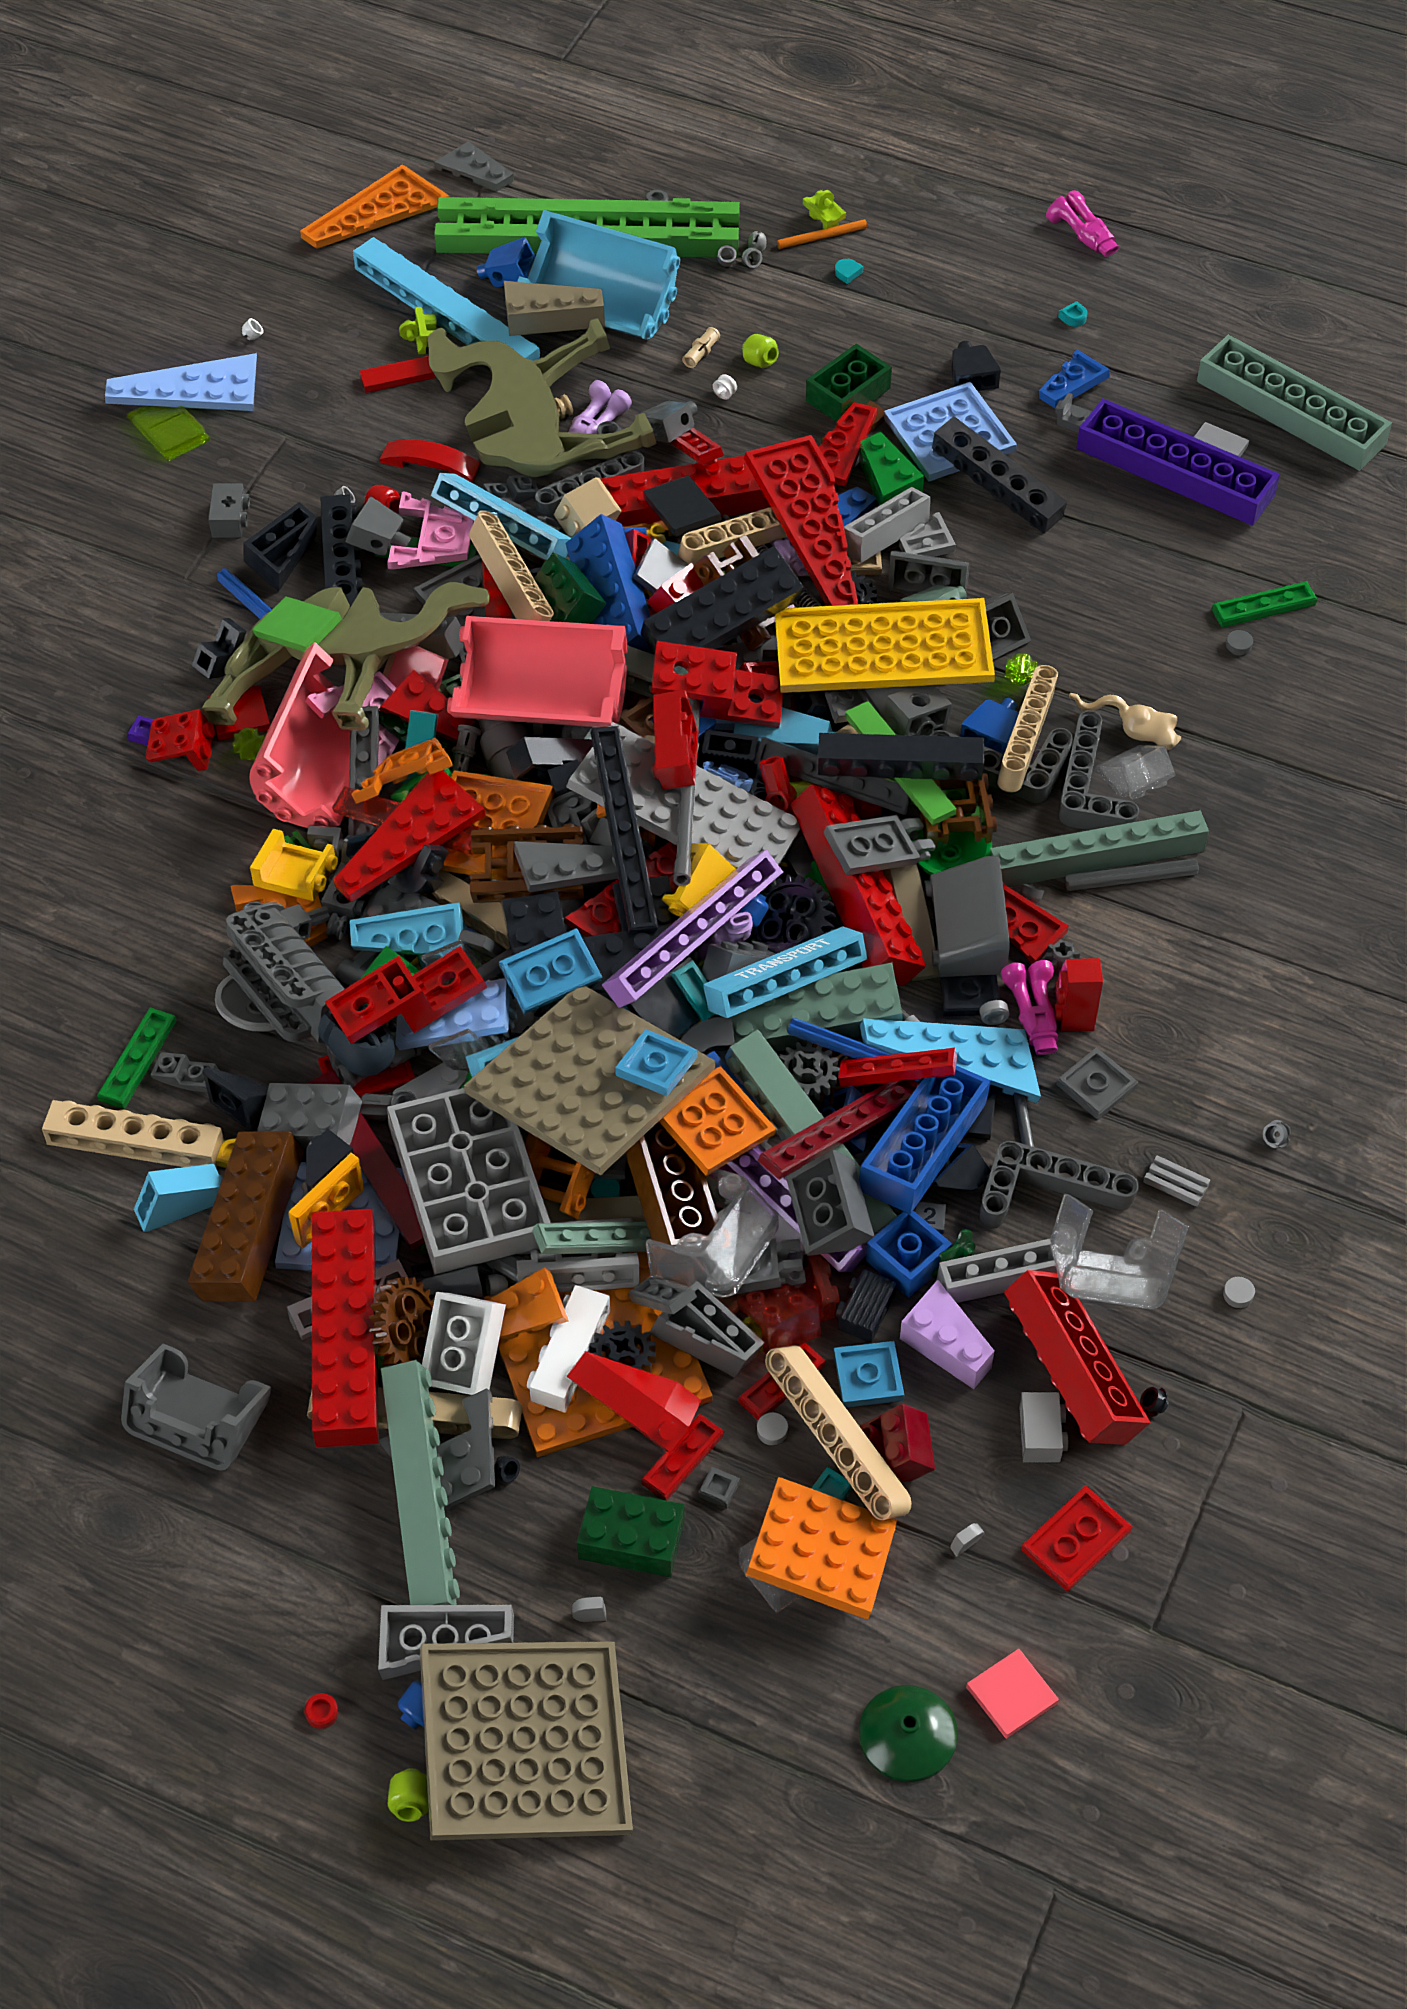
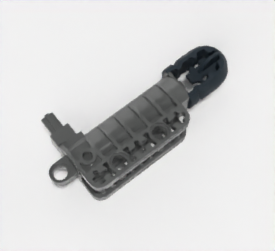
M249 902L245 904L242 911L229 915L226 919L225 930L235 946L229 947L224 951L223 966L283 1039L296 1042L313 1036L318 1043H325L329 1046V1049L351 1073L358 1076H374L389 1067L395 1055V1044L388 1028L383 1024L351 1044L325 1003L326 1000L345 988L303 939L310 937L311 926L330 920L326 906L305 912L299 904L285 909L283 905L276 902L264 904ZM253 973L256 977L248 978L244 974ZM361 1005L357 1011L364 1010L368 1005ZM273 1008H282L285 1011L277 1013L273 1011Z

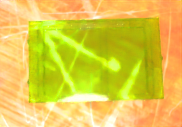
M142 406L127 413V418L168 461L210 441V437L205 433L204 428L183 406Z

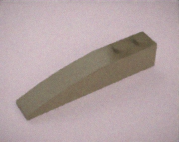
M917 864L884 869V875L892 885L895 899L902 907V914L906 923L912 929V936L921 949L922 957L926 964V967L912 981L938 978V966H933L932 950L936 949Z

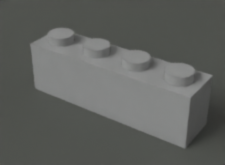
M911 487L844 526L848 546L846 550L847 556L862 563L897 542L906 533L912 532L919 524H927L930 514V496Z
M1050 1238L940 1262L937 1280H939L954 1301L959 1303L1004 1293L1027 1270L1062 1274L1064 1262L1056 1239Z

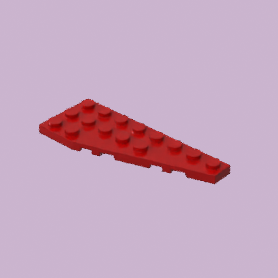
M812 435L747 451L744 455L747 466L826 606L858 605L855 583L852 581L850 572L851 562L846 551L848 546L842 514H839L838 493H835L834 473Z

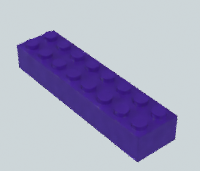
M1102 398L1079 427L1077 450L1252 526L1276 495L1279 473Z

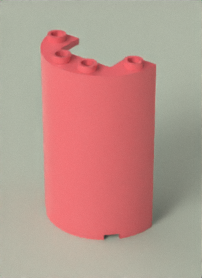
M466 616L465 626L460 628V642L464 643L467 651L466 660L460 666L462 684L454 688L453 697H449L447 711L453 717L585 727H607L612 725V722L619 723L624 703L627 665H625L626 660L624 653H627L625 626Z
M317 643L311 644L305 650L252 765L249 776L251 788L258 802L274 813L277 819L306 828L309 825L323 827L339 826L349 805L351 730H342L338 726L332 714L333 710L321 719L305 702L309 695L314 693L317 695L334 687L320 673L331 667L334 659Z

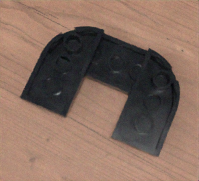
M668 875L649 878L658 929L655 932L629 934L619 882L613 883L612 891L621 932L582 937L602 975V981L590 985L588 988L597 993H605L606 990L602 984L678 920L677 916L669 911V906L662 901L664 894L672 895ZM558 891L502 899L501 906L511 956L566 933Z

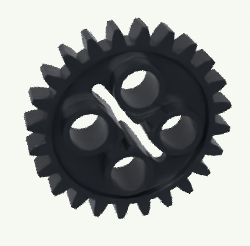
M787 875L785 882L779 877L776 878L775 887L769 884L767 886V893L760 892V894L767 897L765 902L769 908L760 925L751 931L750 937L755 939V942L768 945L767 950L777 954L826 934L827 929H834L835 927L829 923L830 919L836 917L834 913L828 911L834 907V904L828 900L830 895L823 891L824 887L818 883L815 884V881L809 877L805 880L801 875H797L796 879ZM785 900L784 906L779 909L780 903ZM810 904L809 910L803 913L805 906ZM779 926L778 932L772 936L773 930ZM804 930L803 936L797 940L798 934Z

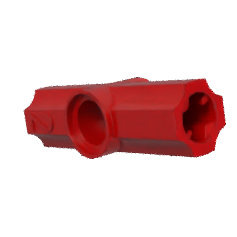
M774 756L762 760L759 766L767 792L765 801L795 816L790 804L797 798V792L789 782L783 757ZM777 795L781 796L785 802L781 801ZM802 830L799 831L796 838L803 834Z

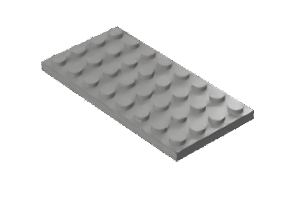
M612 722V725L607 727L619 726L638 825L677 845L681 787L662 790L659 779L655 780L652 765L655 763V744ZM592 747L570 777L566 787L605 807L594 749ZM696 766L692 843H709L735 869L750 857L766 849L779 866L801 830L796 817L748 793L746 790L738 788L721 777Z

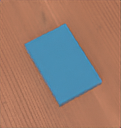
M577 928L499 961V966L523 1014L563 998L577 988L588 987L602 981V975Z

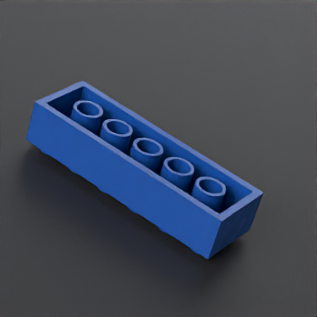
M600 514L565 543L570 561L576 563L607 603L592 624L625 626L627 645L649 653L651 649L640 632L643 621L651 616L641 584L633 579L636 568L621 523Z
M957 1065L955 1075L923 1078L861 1165L859 1182L862 1193L911 1214L986 1105L991 1080Z

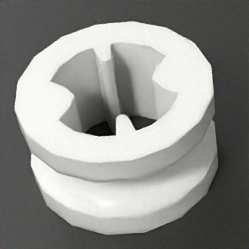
M723 374L713 383V390L718 397L727 400L736 392L737 384L733 378Z

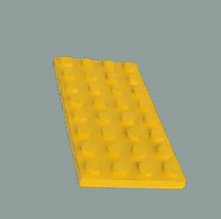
M984 598L785 608L775 614L781 693L994 682L995 679Z

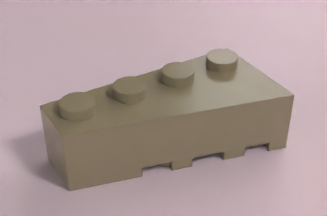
M504 281L509 336L588 329L590 320L596 318L599 319L602 327H605L602 289Z

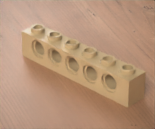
M53 1100L42 1127L47 1145L180 1167L214 1164L217 1168L216 1158L220 1146L224 1142L221 1128L213 1124L205 1123L202 1125L190 1123L183 1119L160 1118L154 1114L141 1115L128 1110L105 1109L98 1105L86 1106L76 1104L73 1101L62 1102Z

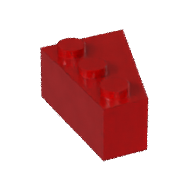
M690 563L663 583L650 597L647 603L656 613L704 586L693 569V564Z
M686 690L653 695L655 763H653L652 769L655 780L659 779L662 790L695 785L698 728Z
M1100 958L1066 959L1061 971H1059V977L1055 984L1057 1004H1054L1056 1021H1059L1060 1032L1095 1030L1103 986Z

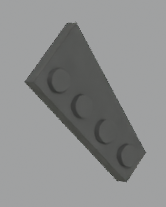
M514 841L513 849L529 892L618 879L612 846Z

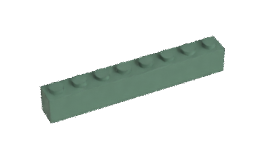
M1199 810L994 847L990 849L991 856H999L1003 884L1012 887L1061 878L1070 874L1094 872L1204 852L1209 830L1202 812Z
M758 1029L730 1046L725 1056L728 1068L733 1074H737L740 1077L745 1089L757 1100L760 1107L769 1116V1121H772L777 1127L778 1135L782 1141L823 1119L821 1113ZM844 1144L832 1149L854 1160L859 1178L861 1167ZM863 1193L875 1236L897 1216L887 1203Z
M417 1360L381 1368L410 1605H457L456 1598L460 1597V1590L457 1580L453 1579L452 1567H455L456 1560L452 1548H449L448 1537L451 1536L452 1530L450 1521L445 1517L444 1506H447L448 1500L444 1487H441L440 1476H443L444 1469L440 1457H437L436 1446L440 1445V1439L437 1429L433 1427L432 1417L436 1415V1409L433 1399L429 1397L428 1387L432 1386L429 1370L425 1369Z

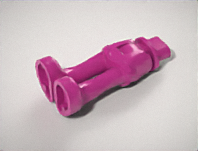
M1070 191L1066 198L1060 196L1048 208L1046 217L1050 222L1055 224L1064 219L1078 235L1077 238L1080 242H1083L1096 253H1102L1105 257H1108L1118 251L1119 246L1115 243V237L1109 232L1104 222L1092 214L1085 204L1084 196L1080 192ZM1076 213L1082 217V219L1086 222L1085 224L1079 219Z
M1040 960L1031 964L1027 974L1025 966L1021 963H1011L1001 970L1003 982L1012 990L1020 1011L1019 1021L1029 1038V1044L1034 1046L1037 1055L1053 1054L1058 1051L1055 1010L1052 1008L1047 993V983L1053 977L1054 968L1048 960ZM1026 980H1028L1037 1006L1032 1007Z

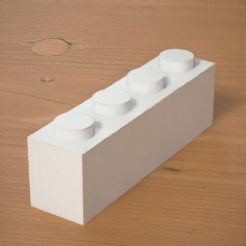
M575 1285L571 1295L567 1294L562 1303L569 1321L562 1324L553 1323L550 1331V1337L552 1338L548 1346L543 1345L538 1359L539 1367L537 1371L533 1370L530 1373L527 1381L531 1402L564 1413L577 1387V1384L567 1378L566 1375L584 1351L590 1353V1343H595L594 1334L601 1333L610 1313V1297L608 1295Z

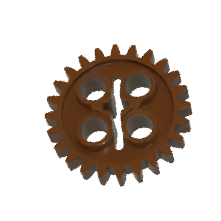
M406 1276L388 1280L386 1285L380 1286L381 1293L374 1294L378 1303L371 1304L375 1315L369 1316V1319L374 1322V1327L369 1330L371 1333L376 1334L372 1344L379 1345L380 1348L377 1351V1356L384 1355V1366H393L417 1360L422 1365L435 1299H429L431 1290H423V1282L416 1283L414 1277L407 1278Z

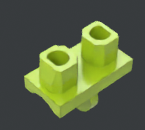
M820 190L812 197L803 198V205L809 210V216L814 220H820L823 223V229L839 226V221L846 218V212L834 202V195L829 190Z
M415 307L416 320H406L399 327V333L405 340L414 341L416 339L418 354H426V347H428L427 338L436 330V315L423 314L422 307Z

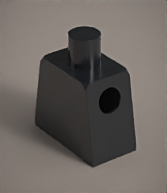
M970 341L960 342L957 349L952 351L951 373L953 387L971 382L977 391L999 388L1001 369L985 345L972 346Z

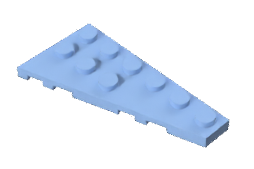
M257 353L107 379L105 403L253 411Z

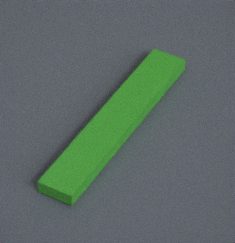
M869 701L845 711V718L858 734L896 735ZM894 778L932 826L956 815L955 806L932 779Z

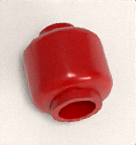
M374 485L368 490L364 505L371 496L396 514L399 513L401 497L398 491L384 485Z

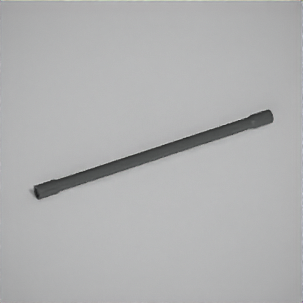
M688 698L699 735L701 700ZM695 785L681 787L677 855L673 878L675 884L679 886H686L691 881L692 863L690 859Z

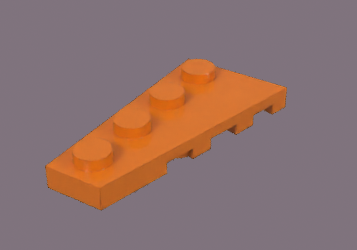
M545 1267L487 1300L506 1304L499 1340L503 1338L509 1340L518 1337V1334L532 1330L535 1332L545 1329L546 1325L556 1322L562 1324L569 1321L551 1272Z

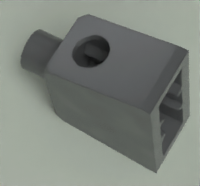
M691 400L686 403L666 401L641 413H645L653 429L655 440L669 443L694 427L692 416L697 414L698 410L696 404Z
M370 496L352 523L346 542L380 556H385L391 546L408 547L411 538L399 532L403 518Z

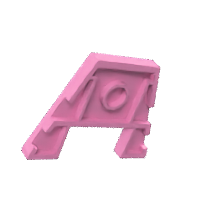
M402 492L399 515L424 517L418 548L391 546L388 569L467 560L471 542L469 532L474 520L457 510L446 506L441 509L431 505V501L422 498L419 501L411 498L410 493Z
M380 671L373 676L371 689L362 707L378 706L380 708L396 690V687ZM344 685L331 687L317 695L316 693L311 694L305 702L322 719L338 704L344 691ZM379 724L378 765L393 753L399 742V739L381 724Z

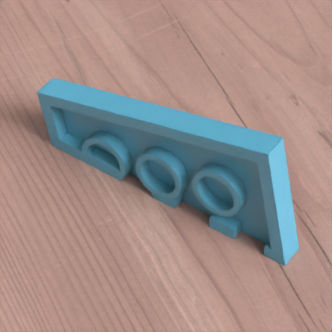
M459 902L350 920L351 946L354 950L381 952L385 946H388L396 953L443 957L461 946L465 952V943L458 940L460 932L463 930L462 906Z

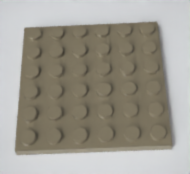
M583 986L568 993L464 1085V1089L467 1095L595 1173L602 1175L715 1069V1060L697 1050V1059L668 1096L616 1076L615 1067L645 1029L684 1045L687 1044L625 1008H618L611 1000Z
M615 1642L421 1644L419 1650L431 1840L631 1835L633 1826Z

